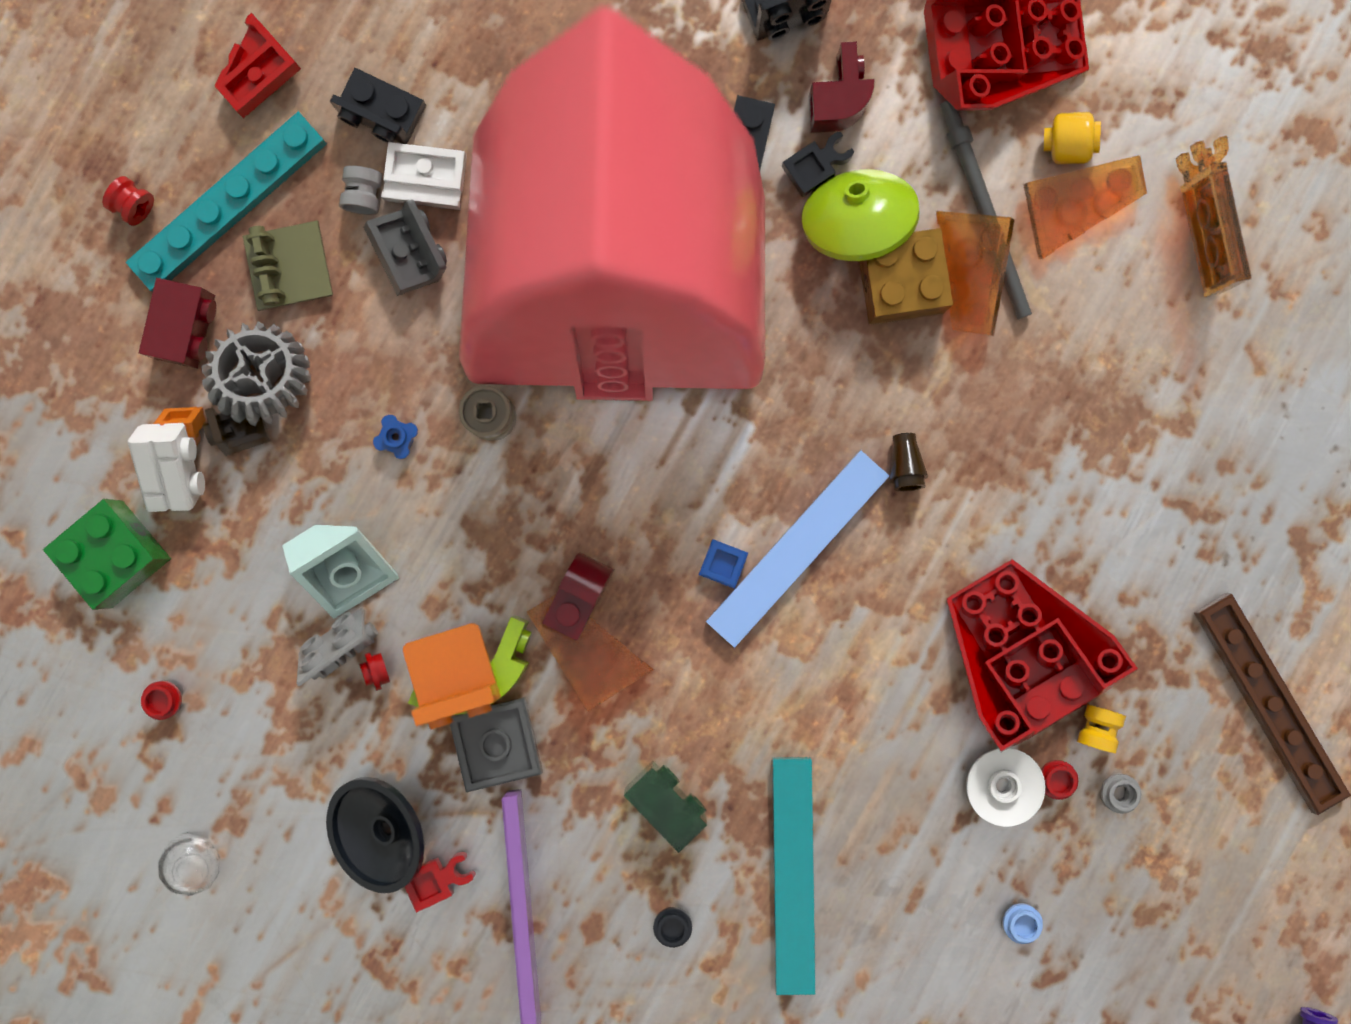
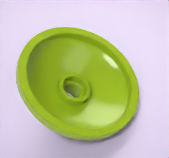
M858 169L844 172L824 182L807 199L802 212L804 234L808 242L817 251L828 257L844 261L874 259L897 249L913 234L919 221V201L914 189L897 175L875 169Z

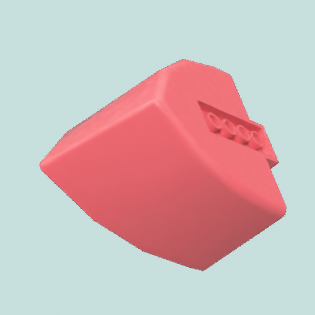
M608 7L598 8L511 71L473 135L459 346L461 365L467 378L476 384L574 386L577 400L653 401V387L754 388L762 379L765 364V196L754 139L705 72L618 11Z

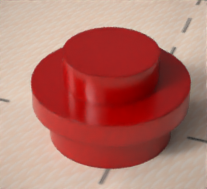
M370 652L364 654L366 662L359 664L366 686L374 684L376 691L381 690V685L390 683L382 655L379 653L371 656Z
M157 681L148 685L141 696L142 709L150 718L155 720L171 718L179 711L182 703L179 689L168 681Z
M1053 760L1041 768L1045 780V795L1055 800H1063L1074 794L1078 787V774L1073 766L1065 761Z

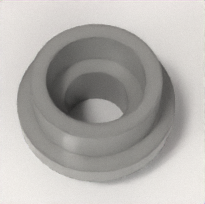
M1114 774L1104 781L1101 787V798L1105 806L1113 812L1120 814L1129 813L1140 803L1141 789L1137 781L1126 774ZM1123 786L1125 789L1124 797L1116 799L1114 796L1116 788Z

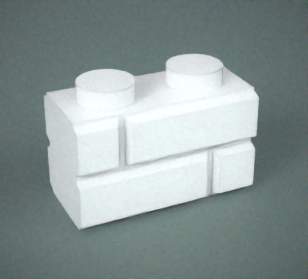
M168 423L162 426L160 424H142L138 426L127 442L146 510L148 512L167 511L168 509H171V511H187L192 509L200 495H203L205 491L204 475L202 472L196 471L194 463L197 455L194 438L188 437L183 423Z

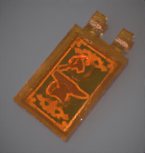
M1227 136L1219 137L1213 141L1214 154L1211 148H1205L1204 140L1197 141L1190 146L1192 157L1198 163V166L1191 163L1189 152L1182 153L1175 158L1177 167L1184 178L1185 184L1181 186V192L1204 297L1219 295L1252 279L1227 163L1221 162L1229 150Z

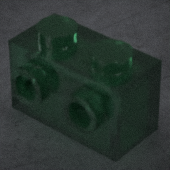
M652 761L625 787L624 796L679 853L707 826V818L704 814L707 809L695 795L690 793L687 796L677 786L680 782L679 779L666 765L660 768Z

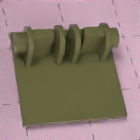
M318 220L265 231L264 226H253L249 228V235L243 236L258 311L333 296Z

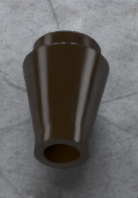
M900 433L894 435L889 480L894 483V490L905 492L925 488V479L928 478V474L916 441V434Z

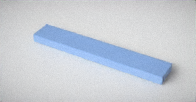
M860 450L706 622L735 648L886 481L889 475Z

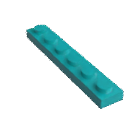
M298 111L125 263L146 287L153 292L156 277L170 281L326 146L327 143Z

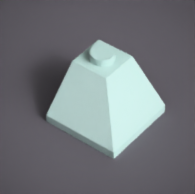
M314 525L282 545L289 573L333 619L399 579L397 572L357 527Z

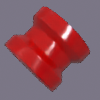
M121 176L115 179L106 189L102 204L103 207L112 213L119 212L123 221L131 226H135L141 223L150 213L154 204V196L145 189L138 190L135 182L126 176Z

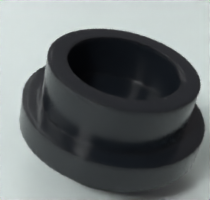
M665 908L657 914L654 920V935L666 947L675 948L682 946L691 936L692 921L689 915L681 908Z

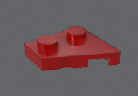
M253 13L249 14L244 22L248 26V30L241 44L234 43L228 56V64L222 69L215 84L217 90L243 119L301 70L293 58Z

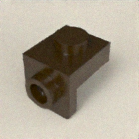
M213 407L205 410L208 423L203 424L205 436L211 446L216 445L225 456L271 441L263 417H260L256 426H254L246 418L241 423L235 422L231 414L227 417L221 413L218 414Z

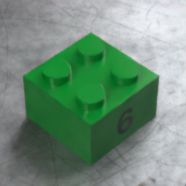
M102 499L42 549L92 610L113 608L171 559L125 502L113 499Z

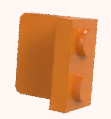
M476 623L460 626L404 645L403 655L419 704L417 708L411 711L416 726L428 723L431 730L453 723L452 715L467 711L469 718L487 713L492 710L490 703H494L501 697L481 629Z

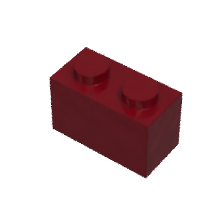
M156 277L138 353L152 359L198 369L199 362L204 359L205 351L208 348V342L205 338L208 324L214 320L216 315L215 295L201 287Z

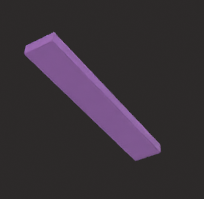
M522 789L508 790L502 798L520 1021L521 1024H541Z

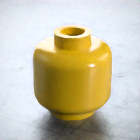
M1090 112L1057 114L1053 119L1052 127L1044 128V151H1052V160L1059 165L1085 164L1090 162L1093 158V153H1100L1101 121L1095 122L1094 116Z

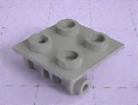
M362 608L353 614L350 612L343 614L332 624L331 630L321 637L319 635L312 636L300 647L296 683L298 686H301L310 678L316 680L318 677L324 679L339 668V664L343 665L346 663L345 653L350 658L356 656L354 649L360 653L375 642L374 637L378 635V631L370 622L364 625V610Z

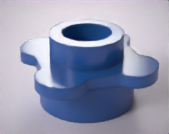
M386 415L381 420L383 427L380 434L373 439V445L379 451L388 450L394 453L396 458L404 459L410 454L409 448L412 446L414 438L418 435V429L413 423L404 424L398 421L394 415ZM397 433L399 435V439L393 440V434Z

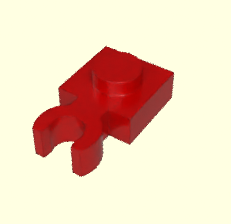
M466 852L455 854L447 866L444 867L439 857L422 864L415 879L405 886L416 913L451 897L454 894L451 886L452 883L465 885L473 880L476 875L474 870L467 874H461L456 869V864L467 858Z

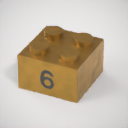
M941 228L913 232L905 243L892 252L874 259L859 261L869 325L944 314L953 306Z

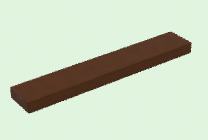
M1226 593L1195 611V616L1311 813L1319 815L1350 797L1351 794L1233 594Z

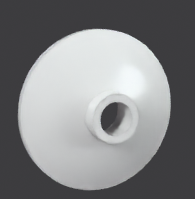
M997 748L981 755L972 765L966 781L967 797L974 811L985 821L1001 827L1017 826L1031 819L1040 809L1045 796V780L1040 767L1029 755L1013 748L1000 752ZM1001 778L1008 780V787L1004 791H998L996 788V783Z

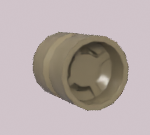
M486 385L474 387L465 393L460 401V421L466 430L483 440L496 441L503 439L510 434L515 426L517 417L515 406L505 394L495 387Z

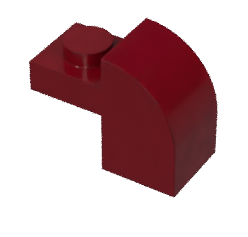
M857 41L841 42L837 54L838 81L812 82L809 92L811 133L835 132L847 129L854 125L864 114L874 90V79L859 80L864 79L865 63L864 56L857 55Z
M579 552L558 587L559 590L542 624L578 641L615 569Z

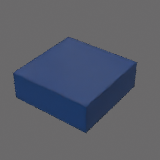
M712 539L699 575L735 589L748 552Z

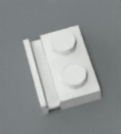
M388 142L382 199L397 203H405V201L413 199L416 205L460 210V198L463 191L467 159L465 151Z

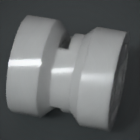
M345 166L342 175L345 191L340 194L339 207L358 214H377L379 200L376 198V191L381 187V172L362 166Z

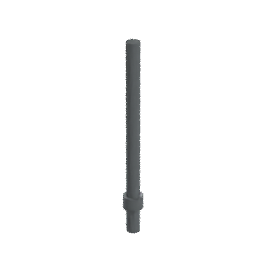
M946 100L940 104L949 129V133H947L949 144L952 150L956 149L1017 320L1032 315L972 149L971 143L974 140L968 125L964 126L959 111Z

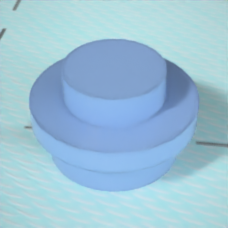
M1024 903L1015 904L1004 914L1003 929L1012 941L1019 944H1028L1040 936L1043 929L1042 917L1031 905Z

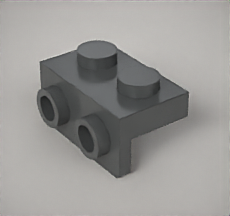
M413 199L405 201L402 209L366 221L363 228L397 296L440 280L447 268L446 255L443 248L439 244H435L429 231L428 218L424 211L418 209Z

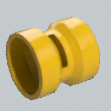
M1087 704L1084 714L1087 719L1086 726L1080 730L1077 742L1116 754L1119 744L1116 736L1118 730L1124 727L1126 715ZM1100 724L1109 727V730L1096 727L1095 725Z

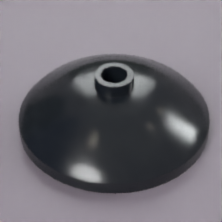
M360 777L351 780L334 793L327 809L326 829L333 854L346 874L360 886L377 893L396 892L410 884L418 875L424 859L423 831L419 818L410 802L392 785L372 777Z

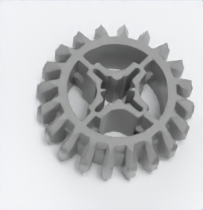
M258 321L254 330H250L248 325L242 323L240 333L235 334L232 330L227 329L228 339L226 341L214 339L217 351H205L209 363L201 366L202 373L206 377L202 380L204 389L209 392L208 399L213 405L218 406L217 408L222 415L227 417L231 414L235 422L241 423L246 418L251 425L256 426L259 418L263 417L266 423L272 424L273 414L279 413L281 417L286 418L287 411L285 408L288 405L299 408V401L295 396L307 395L308 390L304 383L311 381V374L307 370L310 367V361L304 355L305 350L302 344L295 341L290 332L285 331L282 333L275 324L266 329L264 324ZM238 362L237 367L232 371L233 367ZM251 365L255 367L257 372L260 371L259 374L264 382L261 383L257 376H253L254 373L250 368ZM283 375L281 381L275 386L276 380ZM253 393L261 394L259 396L246 397Z

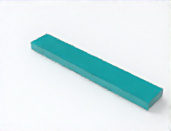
M772 757L776 995H816L812 758Z

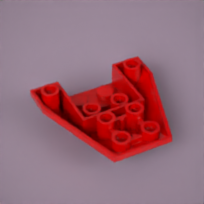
M926 0L924 19L933 87L957 111L993 110L1089 70L1080 0Z
M1013 559L946 599L978 718L1000 752L1026 741L1098 698L1138 669L1112 633Z

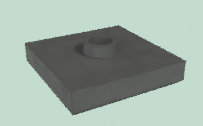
M526 697L491 705V711L470 718L467 713L452 715L453 723H450L466 793L543 773Z

